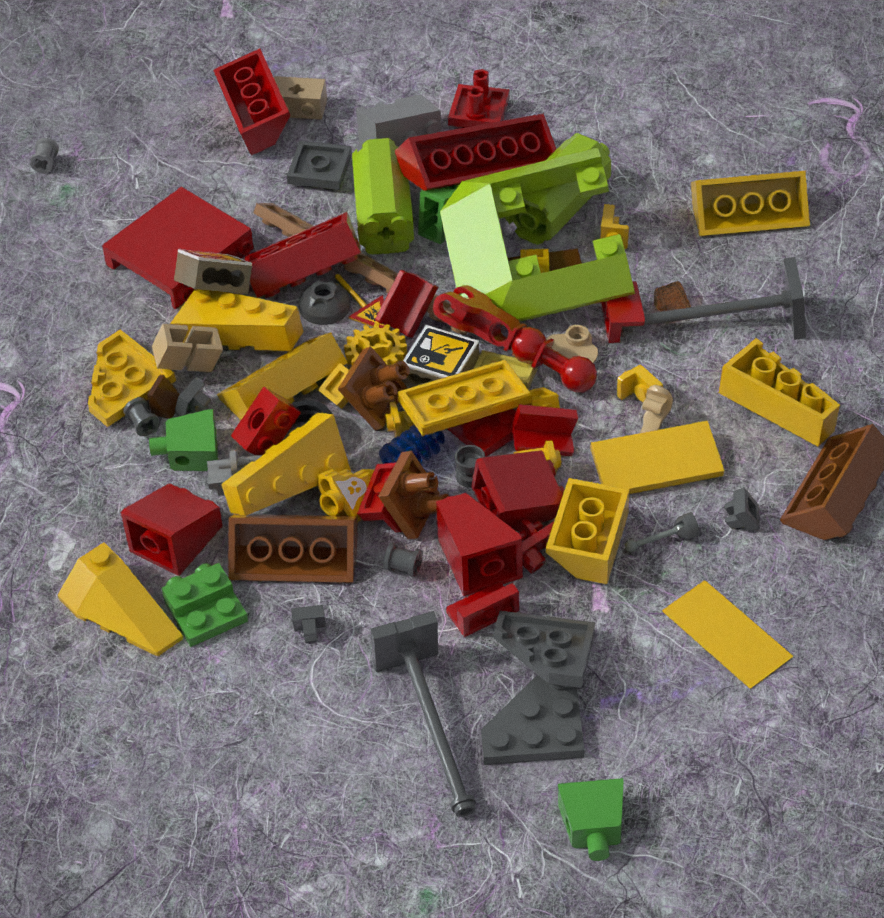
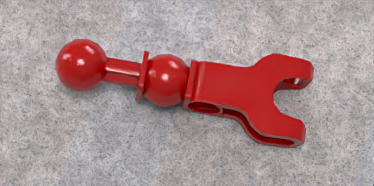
M462 285L455 288L453 292L440 294L434 300L433 312L439 319L456 329L471 332L498 347L504 346V350H511L513 356L519 362L532 363L531 367L534 369L543 364L560 373L562 384L569 391L576 393L586 392L595 384L597 370L595 364L589 358L582 356L567 358L553 350L554 339L546 340L545 335L539 329L526 327L527 325L524 323L520 324L519 320L494 305L487 295L468 285ZM462 293H465L466 295H468L469 298L462 297L460 295ZM445 300L450 302L451 308L455 311L454 313H447L444 310L443 302ZM501 325L507 328L508 337L501 333Z

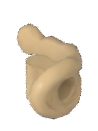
M653 385L648 388L642 405V409L646 410L643 416V427L640 433L660 430L663 420L671 411L673 404L672 394L664 387Z

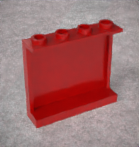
M181 186L105 242L102 248L108 267L114 270L121 264L168 293L171 296L172 307L177 309L187 301L195 290L174 280L178 249L228 254L241 259L254 249L250 227Z

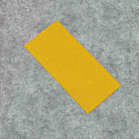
M705 580L662 610L663 613L748 688L754 687L793 657L792 654Z

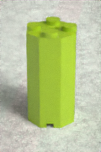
M575 133L571 138L565 140L547 159L550 160L598 148L606 179L608 180L611 177L609 148L605 144L579 133ZM577 181L525 193L522 195L526 212L508 216L505 219L509 225L512 222L516 225L515 233L520 238L539 245L545 240H551L592 196L581 198Z
M390 138L366 140L362 144L361 150L357 152L356 149L352 153L359 244L365 247V251L372 255L405 252L409 249V243L414 240L409 180L403 176L395 154V150L398 147L395 145V141Z

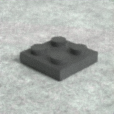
M299 141L287 173V184L340 190L352 156L351 146Z

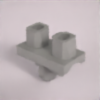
M229 450L230 459L207 461L209 489H214L217 495H225L221 484L250 462H255L262 455L237 458L236 450Z

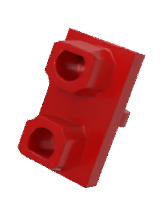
M522 519L517 523V529L523 541V566L531 574L539 570L546 562V559L539 551L546 548L554 521L544 528L539 520L531 523L527 519Z

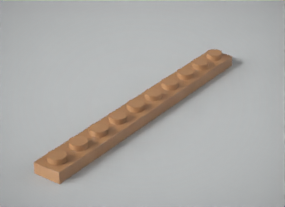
M256 203L253 213L263 218L262 222L264 224L282 229V234L287 237L313 227L310 223L274 203ZM363 253L357 254L358 258L344 264L345 270L355 274L360 273L365 276L366 282L386 288V293L389 292L398 275L397 272ZM435 294L427 312L430 313L429 317L431 319L444 322L433 312V303L438 296ZM445 300L443 302L444 310L447 313H454L455 311L451 308L450 302ZM451 327V329L456 333L462 335H467V333H469L467 331H462L454 327Z

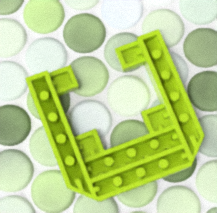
M595 148L462 181L440 210L456 288L468 285L487 295L494 305L514 316L519 322L635 294L621 234L593 240L597 260L541 273L537 255L508 261L499 219L526 212L522 194L573 181L578 182L581 198L609 192L599 149ZM462 293L460 295L462 297L469 298L468 295H466L465 293Z

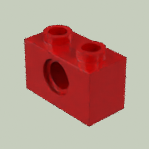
M263 386L231 434V437L251 454L263 456L266 450L273 445H278L283 440L301 412L284 397Z

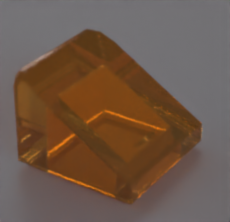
M679 281L661 286L654 291V305L659 312L691 307L684 288Z

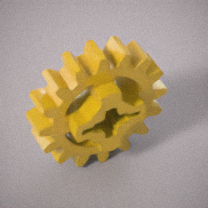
M378 323L374 324V328H369L365 324L363 325V331L354 329V337L347 336V344L344 345L347 365L352 366L362 350L370 346L387 365L403 361L408 354L405 336H400L399 329L390 331L389 324L383 328H379Z

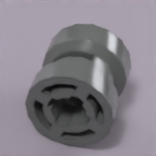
M465 445L455 452V477L457 482L464 487L472 488L476 459L485 457L484 451L480 447Z

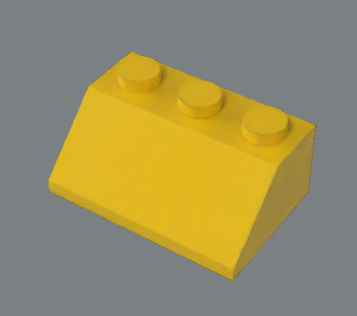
M568 478L547 542L546 553L575 578L608 584L629 514V489Z

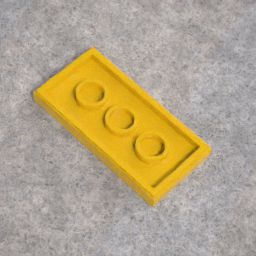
M506 359L397 392L398 401L422 436L516 408L519 404L532 403V394Z
M708 421L591 442L590 445L600 483L629 489V494L724 476L725 470Z

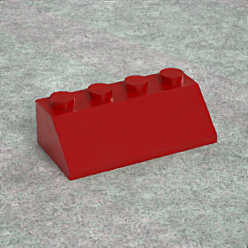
M259 48L213 70L250 155L275 145L291 116L265 57Z
M345 212L245 256V260L252 263L250 284L257 298L263 295L265 298H269L278 294L281 287L288 284L291 287L300 285L306 281L305 277L311 274L323 275L332 270L331 266L342 262L344 265L358 258L357 254L361 253V247L350 217Z

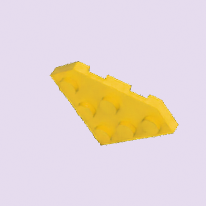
M120 329L97 346L96 365H94L91 382L92 391L88 400L89 412L109 427L125 416L124 407L129 401L137 397L148 400L147 394L160 374L164 375L172 384L176 381L175 373L170 369H157L154 356Z

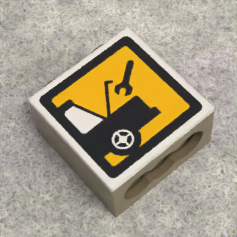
M178 249L174 280L194 289L248 294L252 263L228 254Z
M425 325L403 360L408 365L410 373L402 382L408 388H412L474 369L480 356L479 341Z

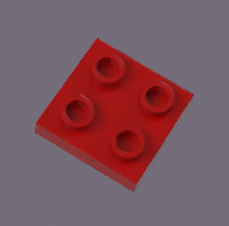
M484 69L475 70L473 73V85L458 84L448 115V126L465 128L503 121L510 98V89L489 87L488 71Z

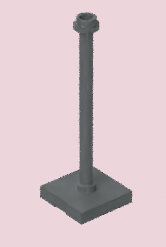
M795 257L784 258L785 291H781V295L644 314L645 324L643 326L783 306V309L788 308L794 340L806 338L804 296ZM623 326V331L632 333L633 327L638 326Z
M434 611L371 628L372 662L376 672L406 664L454 798L450 803L451 810L455 812L457 817H465L472 814L476 810L475 798L473 795H467L418 661L438 655V621Z

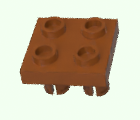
M370 346L362 350L338 387V391L374 430H379L386 424L385 414L390 413L389 402H396L397 405L399 402L397 392L408 388L401 380L407 378L410 370L404 361L387 365Z
M412 451L401 453L378 496L407 539H417L429 515L437 514L436 501L449 497L447 493L440 494L437 489V476H434V472L426 473Z

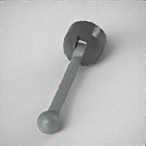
M692 512L686 513L677 518L674 528L638 541L629 540L625 543V549L628 552H634L637 547L674 534L683 539L694 538L700 535L698 523Z

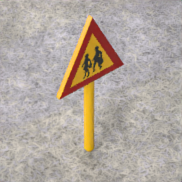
M336 274V280L362 307L348 316V318L374 328V324L378 323L375 321V318L384 302L383 295L366 304L339 274ZM378 323L379 328H383L385 326L384 324Z

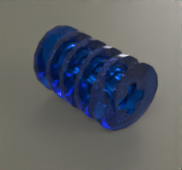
M413 424L409 430L403 431L400 436H396L391 442L385 443L382 449L379 450V457L383 464L395 463L402 452L412 451L422 465V459L429 461L432 457L431 453L435 455L440 453L439 443L444 444L445 436L442 431L422 436L415 424Z

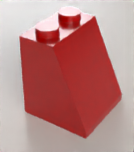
M542 450L476 459L471 487L478 502L515 531H518L517 523L522 519H527L531 523L537 520L543 523L555 519L565 490L562 485L558 486L555 479L554 465L550 459L546 460Z
M171 483L127 506L120 512L129 552L177 576L184 572L223 527L220 508L217 504L208 499L204 500L192 494L188 489L179 488Z
M467 493L449 496L436 501L438 540L463 596L476 593L497 582L506 584L523 578L522 538L518 532Z

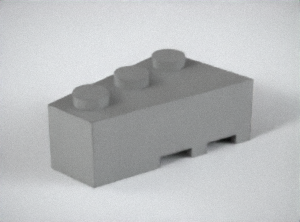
M422 95L396 99L395 103L385 105L383 102L377 103L375 107L365 109L363 106L356 108L360 149H362V144L369 139L390 138L399 147L409 137L437 133L442 130L441 110Z

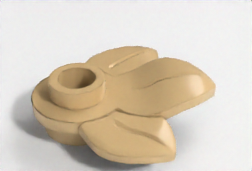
M572 325L564 334H553L546 339H554L552 349L567 358L582 356L589 358L593 363L597 360L598 349L592 344V336L585 326Z

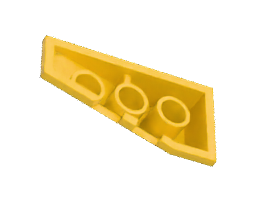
M105 542L78 558L58 593V599L77 618L83 621L88 619L100 625V629L108 633L113 631L125 637L127 642L155 656H160L183 640L181 632L123 560Z

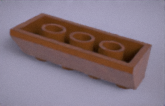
M874 424L828 438L780 518L782 524L822 540L844 537L852 530L853 522L864 509L865 501L870 492L876 488L877 480L882 471H884V436Z
M234 514L229 517L228 578L229 580L354 582L358 516L263 514L243 516Z

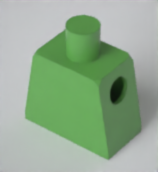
M460 184L420 191L419 236L438 244H442L446 240L440 210Z
M213 409L168 419L166 421V436L149 438L151 456L168 454L170 469L174 471H208L207 461L218 460L217 433Z
M623 778L558 784V807L571 846L574 848L588 847L589 858L593 861L607 859L610 856L609 846L621 843Z

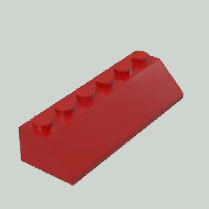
M543 113L409 137L395 150V154L403 176L422 190L427 191L458 185L465 180L546 161L557 148Z

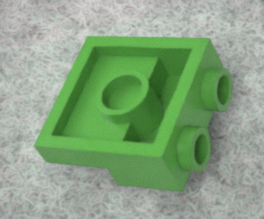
M208 563L202 564L195 570L194 574L185 578L181 576L172 577L167 581L166 586L162 587L164 602L190 647L248 622L247 613L235 595L233 585L220 563L212 566Z

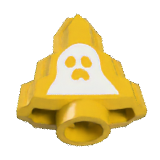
M332 468L319 474L317 485L322 494L319 499L322 510L329 516H358L357 512L374 469H361L356 473H352L347 469L337 472Z

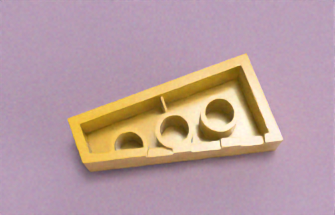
M195 289L170 323L188 326V332L183 343H185L192 326L217 328L221 344L228 345L229 350H240V348L245 346H254L255 350L291 351L304 332L297 306L230 292Z
M755 338L723 365L719 394L816 446H820L835 432L840 404L814 383L807 384L801 379L802 374L795 368L788 369L783 365L781 357L774 351L768 353L763 349V343L759 339Z
M316 413L309 418L310 421L302 427H297L278 445L270 447L255 462H250L223 482L221 485L230 513L247 516L316 487L319 481L318 475L332 468L337 472L345 469L351 471L334 414Z

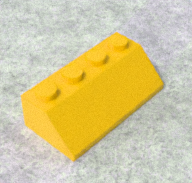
M806 170L695 180L691 182L693 212L699 236L810 226Z
M330 332L308 339L291 351L221 391L217 396L241 420L263 386L293 403L295 401L294 395L299 392L305 395L318 387L317 381L322 378L326 380L339 363L344 366L348 362Z

